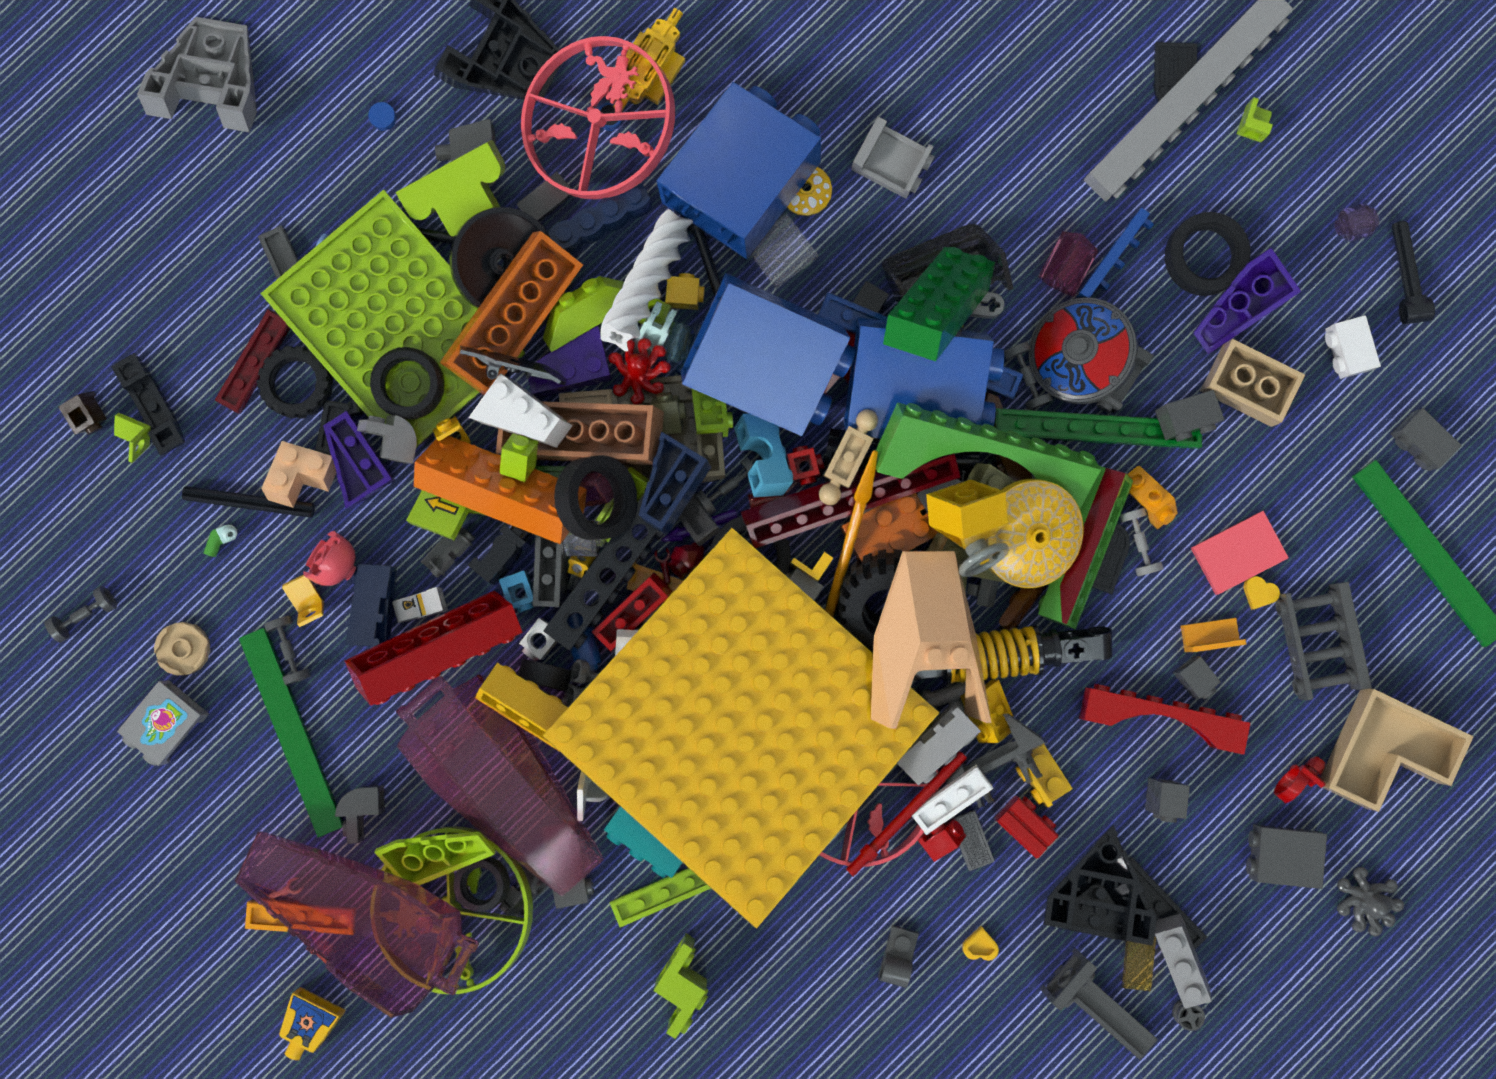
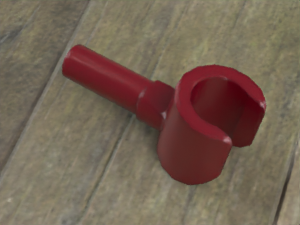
M666 548L667 558L660 560L656 550L654 557L660 563L664 582L670 584L668 561L671 558V553Z

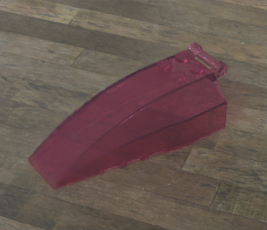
M479 674L454 689L441 675L432 679L433 682L406 706L401 705L396 710L399 717L409 726L397 745L398 749L436 794L560 896H564L597 867L604 858L586 827H584L581 821L577 820L576 809L573 808L565 794V790L551 770L550 764L540 751L534 736L475 699L479 688L487 676ZM441 690L445 696L417 720L413 713Z
M257 832L235 879V882L259 905H263L274 919H279L288 928L287 931L293 937L297 936L307 946L306 950L312 955L316 954L326 964L325 968L347 989L391 1018L413 1012L435 986L447 994L455 995L459 988L457 983L472 952H476L479 945L477 940L462 934L460 911L418 884L357 861L266 832ZM456 945H458L462 949L446 979L442 975Z

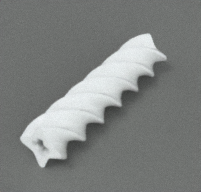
M667 209L659 217L653 232L645 242L643 250L636 258L633 269L627 275L623 288L616 295L612 308L604 317L601 326L602 341L614 343L627 352V341L640 337L638 321L651 316L648 302L661 297L658 283L671 278L668 264L681 259L678 245L690 241L687 227L693 223L691 219L679 217L670 209Z

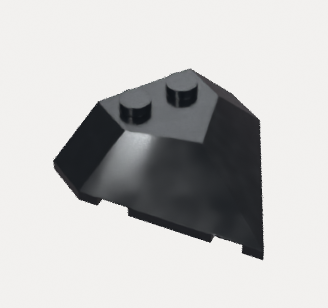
M1112 825L1047 896L1043 925L1153 946L1157 918L1147 902L1142 885L1126 851L1123 850L1115 827Z

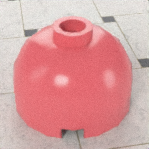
M335 531L327 534L331 537L327 542L321 540L317 544L306 563V566L310 568L309 572L304 571L303 573L306 578L321 586H333L339 584L344 579L349 580L356 570V566H354L356 556L353 546L347 539Z

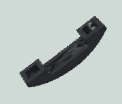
M133 353L112 365L111 367L123 389L129 392L145 423L151 426V431L148 434L159 454L163 456L184 444L183 433L172 409L137 354Z

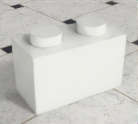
M1366 315L1335 323L1325 329V341L1327 346L1331 348L1334 357L1333 368L1339 374L1340 379L1381 367Z

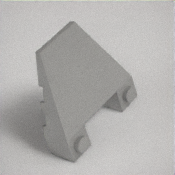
M195 17L176 38L177 44L170 51L166 50L161 55V62L155 68L151 67L145 73L137 93L146 115L172 119L180 99L217 105L216 109L223 128L250 132L257 113L248 27L247 25Z

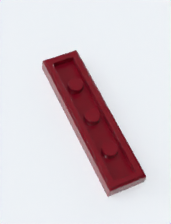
M267 309L215 398V401L238 414H241L257 386V380H260L258 372L265 364L263 361L267 357L270 358L273 355L272 352L279 349L290 330V327L278 314Z

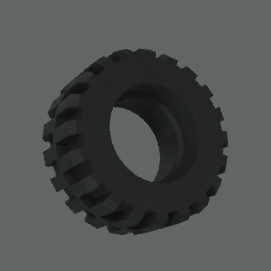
M885 549L879 550L878 555L875 556L872 553L863 556L862 563L856 561L851 566V572H846L843 577V585L840 586L839 617H841V625L867 649L872 650V653L874 634L880 616L873 613L866 606L865 602L874 593L890 589L902 550L894 549V553H887Z

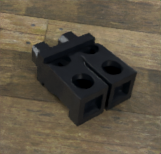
M504 525L500 529V532L503 534L494 539L493 548L482 560L474 557L468 566L488 583L496 586L499 579H502L519 559L522 550L527 552L531 547L527 541L533 533L515 526L509 528Z

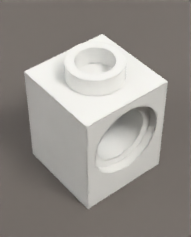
M543 618L537 619L519 643L524 647L522 652L534 661L536 658L544 660L557 643L556 640L543 632L549 624ZM538 633H542L546 637V645L541 649L535 647L533 639Z

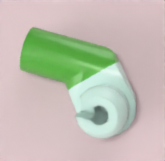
M224 525L213 529L203 554L217 557L222 544L236 539L237 529L232 525Z

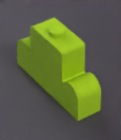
M490 140L395 193L410 217L415 220H423L436 211L450 236H455L460 227L470 217L481 211L500 207L487 183L496 181L504 174L505 162L493 140Z

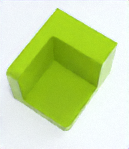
M1253 97L1245 107L1236 134L1262 142L1271 132L1273 124H1270L1269 121L1272 112L1257 107L1259 99Z

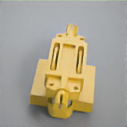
M673 8L666 21L657 19L651 29L647 28L645 33L640 31L633 44L644 50L658 63L668 78L670 86L685 63V58L674 52L676 42L680 37V32L675 26L683 16V13L677 10V8ZM629 49L626 55L629 59L627 71L636 67L639 76L632 75L629 77L631 81L636 82L634 89H631L629 84L624 85L625 91H623V94L627 93L628 96L625 99H621L623 103L622 112L628 101L632 104H639L644 98H647L659 105L665 95L659 75L649 60Z

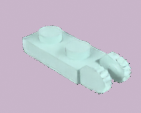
M657 301L651 316L646 318L640 329V337L635 340L634 353H639L638 342L643 338L650 339L652 343L651 348L648 349V356L651 354L654 346H663L677 311L672 309L665 319L664 326L654 322L662 309V304Z

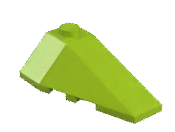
M478 831L398 839L376 848L374 853L403 886L410 890L490 857L496 851Z

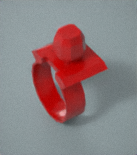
M1314 756L1305 765H1301V767L1292 765L1290 770L1277 783L1274 795L1284 803H1288L1294 800L1304 790L1306 785L1312 787L1317 784L1321 788L1324 787L1326 783L1317 775L1322 774L1326 763L1319 757Z

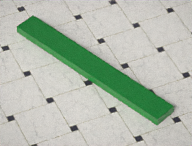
M996 408L994 427L997 430L1003 432L1014 431L1022 437L1029 439L1036 437L1042 440L1202 448V435L1200 431L1193 432V437L1177 442L1176 438L1166 441L1158 418Z
M1377 460L1371 461L1351 476L1480 645L1487 647L1496 640V615Z
M265 628L240 637L239 641L317 837L342 828L343 819L342 817H335L337 804L290 686L285 685L282 679L285 674L269 633L266 632Z

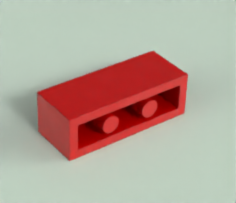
M653 572L592 633L611 652L616 647L617 629L634 630L669 597L672 590Z

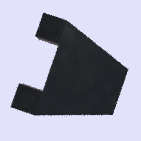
M470 0L468 6L491 19L471 58L447 45L432 74L454 88L525 100L534 77L546 61L560 51L559 48L543 30L539 29L528 12L524 11L515 0ZM560 66L549 76L538 96L544 98Z

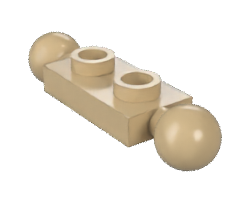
M865 409L858 413L856 417L857 429L848 426L824 474V477L831 480L830 483L823 485L819 491V498L826 505H834L840 500L841 491L839 488L841 485L846 488L850 487L874 439L866 435L868 431L873 430L878 424V417L872 410Z

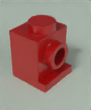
M953 818L929 834L923 833L918 841L935 862L957 849L967 835L964 833L961 824Z

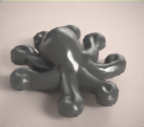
M1357 867L1353 875L1359 884L1358 886H1351L1350 881L1345 878L1338 881V889L1351 895L1338 904L1337 911L1340 915L1347 916L1351 911L1350 906L1354 905L1353 915L1355 921L1351 925L1352 929L1359 933L1366 929L1365 914L1370 924L1368 932L1376 937L1383 930L1377 919H1382L1383 925L1393 927L1396 919L1389 911L1391 909L1394 912H1400L1404 908V902L1399 898L1391 899L1386 895L1380 894L1381 892L1394 893L1397 891L1398 884L1395 880L1388 879L1385 883L1369 884L1365 879L1368 875L1367 869Z

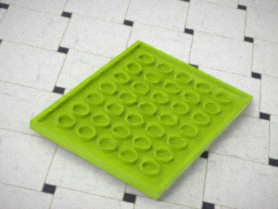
M384 189L260 293L368 417L375 416L387 419V416H390L376 403L370 387L371 372L381 356L390 350L402 347L416 348L431 356L441 368L445 387L440 403L432 412L418 419H405L415 431L417 439L416 448L434 433L433 429L436 428L439 422L447 418L451 419L480 394L479 391L439 363L475 314L477 308L471 305L457 289L451 275L450 265ZM522 350L517 358H522L526 353ZM403 361L396 364L386 377L385 387L387 395L394 403L400 406L409 407L417 405L427 396L430 389V376L427 370L421 364L414 361Z

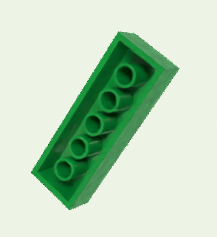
M944 247L888 314L883 344L936 362L989 291L995 262L988 260L982 255L964 253L956 247Z

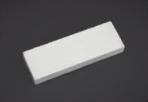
M976 764L933 794L912 817L927 835L991 791L993 786Z

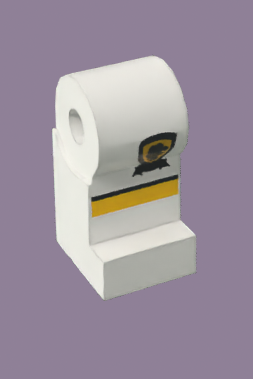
M440 587L392 602L398 623L448 611L444 594Z

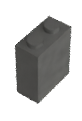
M1253 824V831H1250L1248 837L1251 856L1246 862V871L1249 874V879L1260 883L1323 889L1327 834L1313 830Z

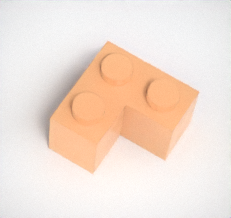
M281 441L261 489L269 501L294 508L303 484L329 492L337 473L331 455Z

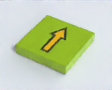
M422 490L406 521L414 526L455 540L470 509Z

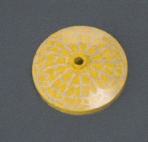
M1041 479L1016 481L1001 489L1006 492L1008 524L985 540L988 546L996 543H1006L1009 551L1000 562L989 568V570L999 579L1013 586L1037 588L1050 584L1060 578L1074 563L1083 541V519L1074 498L1059 485Z

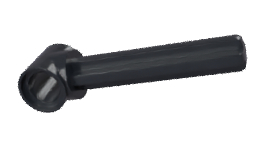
M1396 222L1392 224V232L1405 299L1399 304L1400 320L1404 325L1432 321L1435 316V306L1433 300L1427 297V295L1422 294L1408 222Z

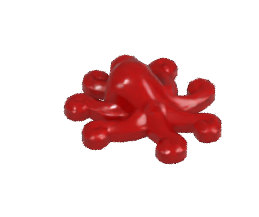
M647 338L639 340V353H634V340L627 341L628 351H625L627 365L624 363L622 355L618 352L611 353L608 358L610 363L616 364L617 369L624 376L622 384L613 387L614 394L619 397L624 396L628 388L632 386L635 394L631 397V402L634 405H640L645 400L642 388L653 394L662 393L665 389L664 384L661 382L651 384L650 380L658 377L660 373H668L671 370V366L667 361H660L652 369L658 357L665 356L666 349L664 346L656 345L648 356V349L651 348L652 343Z

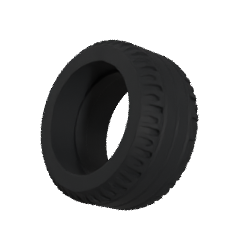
M402 347L390 350L379 358L371 372L370 387L374 400L381 409L392 416L397 415L411 420L426 416L437 407L444 393L445 382L440 366L431 356L416 348ZM403 361H414L421 364L430 376V389L427 396L417 405L409 407L394 403L387 395L385 387L389 371L396 364Z

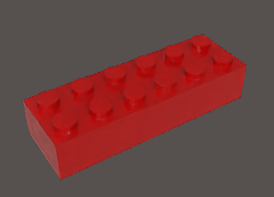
M491 591L345 660V664L356 689L369 705H380L399 692L412 690L419 682L437 678L442 671L450 667H459L467 659L475 655H484L492 647L500 643L505 644L513 641L515 636L523 632L512 604L497 592Z

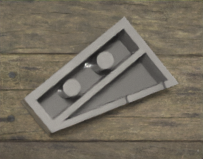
M952 702L924 730L897 764L918 786L922 782L927 784L936 776L938 768L943 764L947 765L957 755V752L972 742L981 731Z

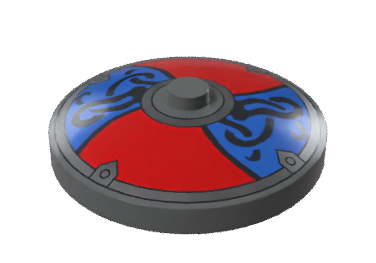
M1076 298L1063 302L1051 309L1037 324L1029 344L1031 348L1029 350V363L1037 382L1054 398L1071 404H1091L1104 400L1116 393L1131 376L1138 356L1137 336L1126 315L1113 304L1096 298Z

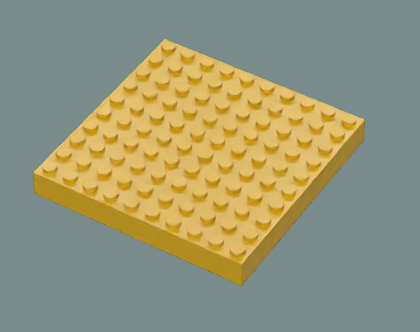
M731 528L549 728L543 737L752 926L758 928L939 712L915 690L910 688L896 729L888 728L871 720L873 653L739 533Z

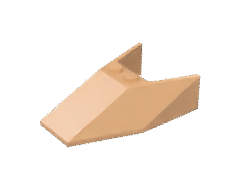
M902 551L874 634L871 720L891 729L897 728L917 672L923 670L966 669L964 714L985 723H992L976 633L962 578L959 574L955 551Z

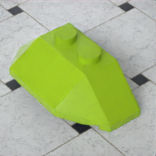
M598 276L597 278L585 281L575 291L563 294L550 312L543 335V340L550 351L557 350L602 323L605 315L612 308L616 295L623 288L624 281Z

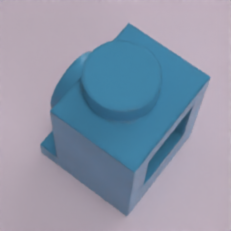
M523 570L499 579L505 599L512 604L514 610L517 609L518 613H522L534 608L532 604L533 586L528 571ZM520 588L525 590L523 598H518L516 594Z

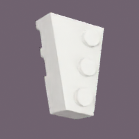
M501 373L468 417L484 425L522 435L556 448L573 426L517 382Z

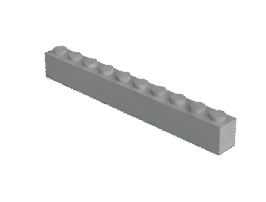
M1258 0L1086 176L1084 181L1105 202L1112 195L1117 198L1127 188L1124 183L1130 177L1135 180L1146 169L1142 164L1148 158L1153 162L1164 150L1160 146L1166 140L1171 143L1182 132L1178 127L1184 121L1189 125L1200 113L1197 108L1202 103L1207 106L1218 95L1214 90L1219 85L1225 88L1236 76L1233 71L1238 66L1243 69L1254 58L1250 53L1255 48L1261 51L1271 40L1268 35L1273 30L1278 33L1290 21L1286 16L1293 8L1285 0Z

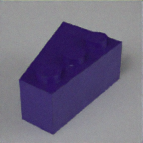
M595 326L536 361L559 372L566 379L567 383L565 385L530 376L528 379L531 394L537 399L613 380L604 342L601 340L599 326Z
M345 411L323 425L346 509L353 508L395 481L364 432L357 431L358 423L351 413Z

